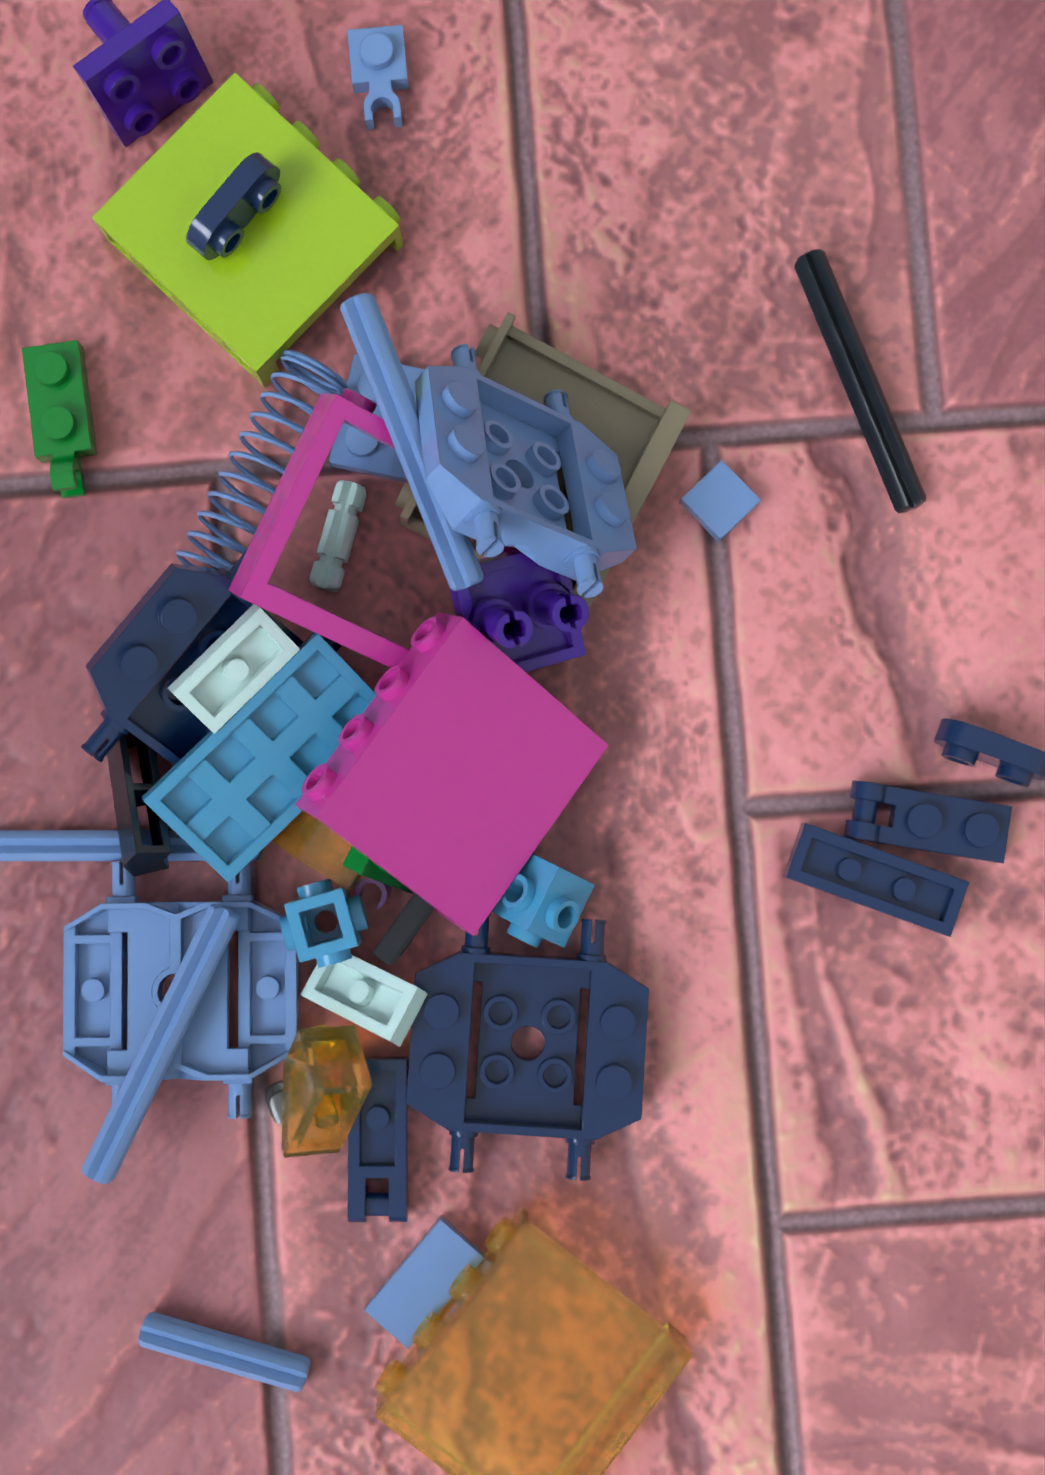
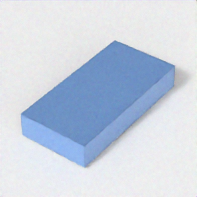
M441 1215L370 1299L364 1311L409 1349L484 1260L485 1253Z

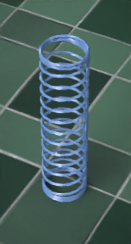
M294 350L283 351L280 361L290 373L283 371L274 372L270 376L274 387L280 393L267 391L260 394L263 405L270 413L254 411L249 415L251 422L261 433L243 431L239 434L242 444L253 454L243 451H231L228 454L232 464L243 474L232 471H220L218 473L222 484L235 495L214 490L207 493L209 500L229 517L205 510L197 512L198 519L222 539L195 530H190L186 533L187 538L197 548L214 560L196 553L179 550L176 552V556L184 565L194 566L183 557L186 556L218 569L225 568L229 571L233 567L232 564L209 550L193 536L207 539L241 554H244L248 549L220 531L203 516L218 519L251 534H255L257 528L232 513L217 501L214 496L226 498L262 514L265 513L266 508L240 492L224 476L240 479L274 494L275 488L243 467L234 456L248 458L273 468L282 474L284 473L286 468L264 456L244 437L250 436L267 441L293 454L295 448L268 432L259 424L255 416L269 418L285 424L302 435L305 428L281 415L266 401L265 397L270 396L288 401L310 415L314 407L294 398L283 389L275 378L280 376L301 382L319 395L325 393L341 396L344 389H348V385L340 375L303 353ZM303 367H306V368L310 369L311 371L317 373L318 375L322 376V377L325 378L326 380H324V379H322V378L316 376L315 374L309 372L308 370H306V369L303 368Z

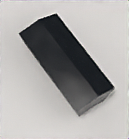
M129 732L127 736L123 735L109 751L107 759L123 867L135 877L168 869V855L172 850L168 824L142 799V796L160 780L156 751ZM137 746L143 783H133L128 748ZM146 805L152 845H142L137 807Z

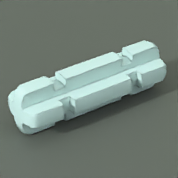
M339 480L334 489L331 501L335 506L334 509L328 510L317 549L320 559L319 561H314L309 577L310 583L321 590L337 592L342 584L345 573L343 568H341L342 563H348L359 524L356 514L357 512H362L367 495L365 487L355 482Z

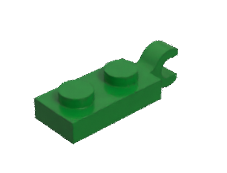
M78 340L22 348L35 458L41 463L51 462L50 478L54 491H60L63 499L85 496V482L80 457L97 455L84 347Z

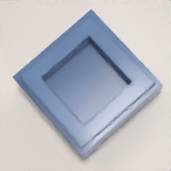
M721 460L681 498L679 503L719 543L761 502V499Z

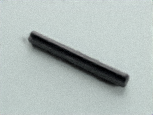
M822 249L806 252L797 258L794 268L895 511L898 513H905L916 509L926 502V494L827 256Z

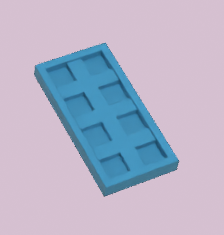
M315 632L298 646L300 650L215 734L210 731L142 796L143 801L227 882L232 880L302 812L295 804L303 795L302 786L304 781L317 766L326 764L340 745L338 739L345 725L356 715L363 714L376 696L375 692Z

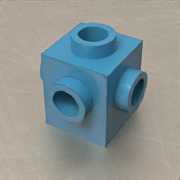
M532 854L491 912L511 922L507 933L529 945L538 948L543 938L564 948L574 927L578 923L583 908L595 885Z
M331 878L296 888L299 899L284 904L286 916L279 918L282 935L288 951L296 950L300 963L316 958L318 968L351 959L350 948L357 947L362 942L360 931L369 929L361 896L350 897L347 886L333 889ZM328 910L336 915L338 923L334 931L324 932L318 928L316 918L321 911Z

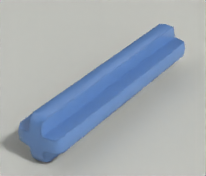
M151 1312L146 1316L139 1332L138 1344L143 1348L294 1392H299L303 1389L310 1369V1359L307 1356L156 1312Z

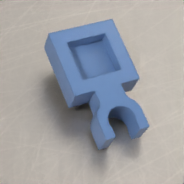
M403 25L347 30L354 94L369 92L364 100V117L367 130L375 129L373 115L377 109L382 107L393 111L395 128L403 127L400 101L393 92V90L409 89Z

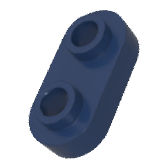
M259 152L247 156L195 216L187 232V244L206 260H213L218 256L226 258L231 255L241 243L244 236V228L258 212L260 214L267 212L278 199L281 192V185L278 183L280 169Z
M947 718L941 719L934 742L944 747L941 754L942 757L970 767H975L977 760L997 767L995 773L997 778L1019 786L1029 787L1031 779H1045V752L969 723Z

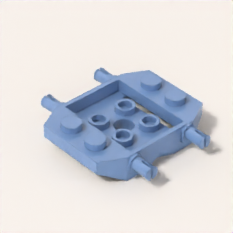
M460 344L454 347L451 351L453 366H427L414 382L425 480L452 530L476 539V551L479 555L484 552V557H494L502 553L504 546L515 547L538 565L576 580L577 592L580 596L583 593L586 598L599 595L604 588L600 571L621 564L637 549L618 455L582 423L574 420L573 416L570 415L566 392L562 394V390L559 389L549 391L544 397L545 405L538 403L482 376L477 370L476 351L473 347L469 349L468 344ZM561 464L568 501L559 489L557 471L560 469ZM569 509L573 532L566 529L564 515Z
M252 860L228 882V895H222V900L139 902V896H136V876L131 875L123 867L122 862H111L112 897H106V903H101L64 926L63 1056L98 1081L105 1082V1086H112V1104L164 999L163 984L167 977L176 974L201 920L211 904H220L239 915V922L235 928V931H238V1048H230L228 943L162 1080H223V1084H228L227 1118L237 1119L239 1116L240 1119L253 1117L252 1083L254 1082V1077L300 1050L299 958L297 951H288L284 942L279 918L286 915L254 900V895L251 894ZM127 932H128V1035H127Z

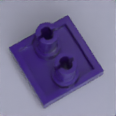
M90 0L85 5L83 17L103 44L73 65V68L110 128L125 147L139 137L150 133L159 122L182 105L195 100L205 88L213 83L212 77L180 12L170 0L160 1L132 23L128 21L112 0Z
M518 549L504 552L494 557L479 559L478 562L483 572V580L460 591H453L450 588L456 616L466 619L525 672L586 655L581 628L587 623L589 618L587 602L581 596L574 595L571 578L538 565Z

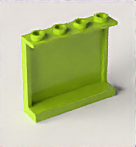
M234 73L92 216V219L105 238L266 388L271 382V374L280 372L276 361L283 355V351L287 350L389 245L397 252L403 247L399 226L401 219L394 208L382 197L376 196L372 200L358 187L360 185L359 178L345 162L339 158L331 162L318 150L320 147L318 140L304 124L296 120L291 125L278 113L280 110L278 103L263 86L255 83L250 87L242 78ZM255 152L261 153L280 169L278 183L281 185V192L278 199L267 212L263 214L258 212L244 228V236L241 243L231 255L226 258L218 256L213 260H206L186 242L187 232L193 219L247 156Z

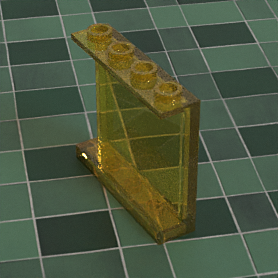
M521 1207L512 1220L505 1216L493 1228L484 1244L489 1250L479 1266L474 1268L471 1264H467L456 1276L448 1290V1294L452 1298L441 1313L437 1315L434 1311H431L419 1324L411 1339L415 1346L401 1363L395 1358L382 1372L374 1387L378 1392L375 1417L449 1475H603L693 1357V1353L683 1333L669 1322L662 1326L534 1226L530 1222L529 1213Z

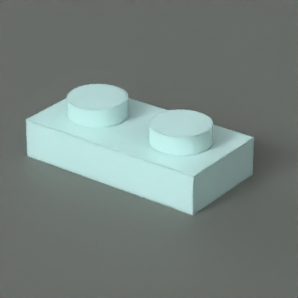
M253 604L168 689L215 734L300 648L259 606Z
M352 955L351 959L321 968H318V965H316L300 995L400 1047L428 993Z

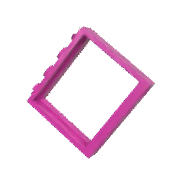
M346 388L341 396L321 393L228 590L250 603L391 668L399 665L410 649L268 583L343 423L395 449L384 419L373 414L377 407L376 403ZM504 546V550L502 551V553L512 551L517 548Z

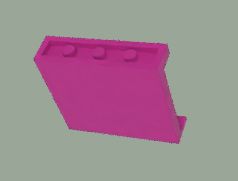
M437 612L434 617L426 619L416 629L411 638L412 647L400 664L388 669L379 679L375 687L376 696L363 714L356 715L345 725L339 735L338 741L340 745L326 764L317 766L308 775L302 786L303 795L295 806L316 818L434 907L433 910L449 922L474 936L609 745L466 619L460 616Z

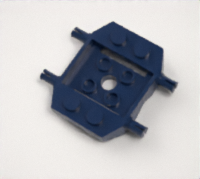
M246 551L229 571L225 568L217 571L215 568L171 563L88 661L85 667L100 705L104 709L100 713L104 721L88 740L81 745V748L90 756L102 762L123 735L127 736L130 732L175 765L211 731L168 687L253 605V603L238 597L228 590ZM261 608L297 646L304 642L268 611ZM321 636L336 653L342 647L341 644Z
M490 913L479 928L478 935L472 936L465 931V944L461 946V951L415 973L414 985L428 993L411 1025L406 1104L449 1130V1135L452 1138L448 1170L451 1172L459 1173L461 1149H464L463 1173L473 1172L475 1137L478 1136V1133L565 1138V1141L568 1143L567 1173L565 1178L570 1180L577 1179L578 1157H581L580 1181L590 1180L591 1148L595 1144V1140L641 1120L649 988L606 961V955L603 954L606 920L595 919L594 942H591L592 919H581L580 953H577V957L532 956L490 952L491 947H488ZM474 981L482 982L476 1087L475 1097L466 1096L473 986ZM584 988L589 989L583 1097L582 1104H575L573 1102L580 989ZM524 1026L535 1027L544 1036L545 1043L543 1049L532 1058L519 1056L511 1046L512 1035L517 1029Z

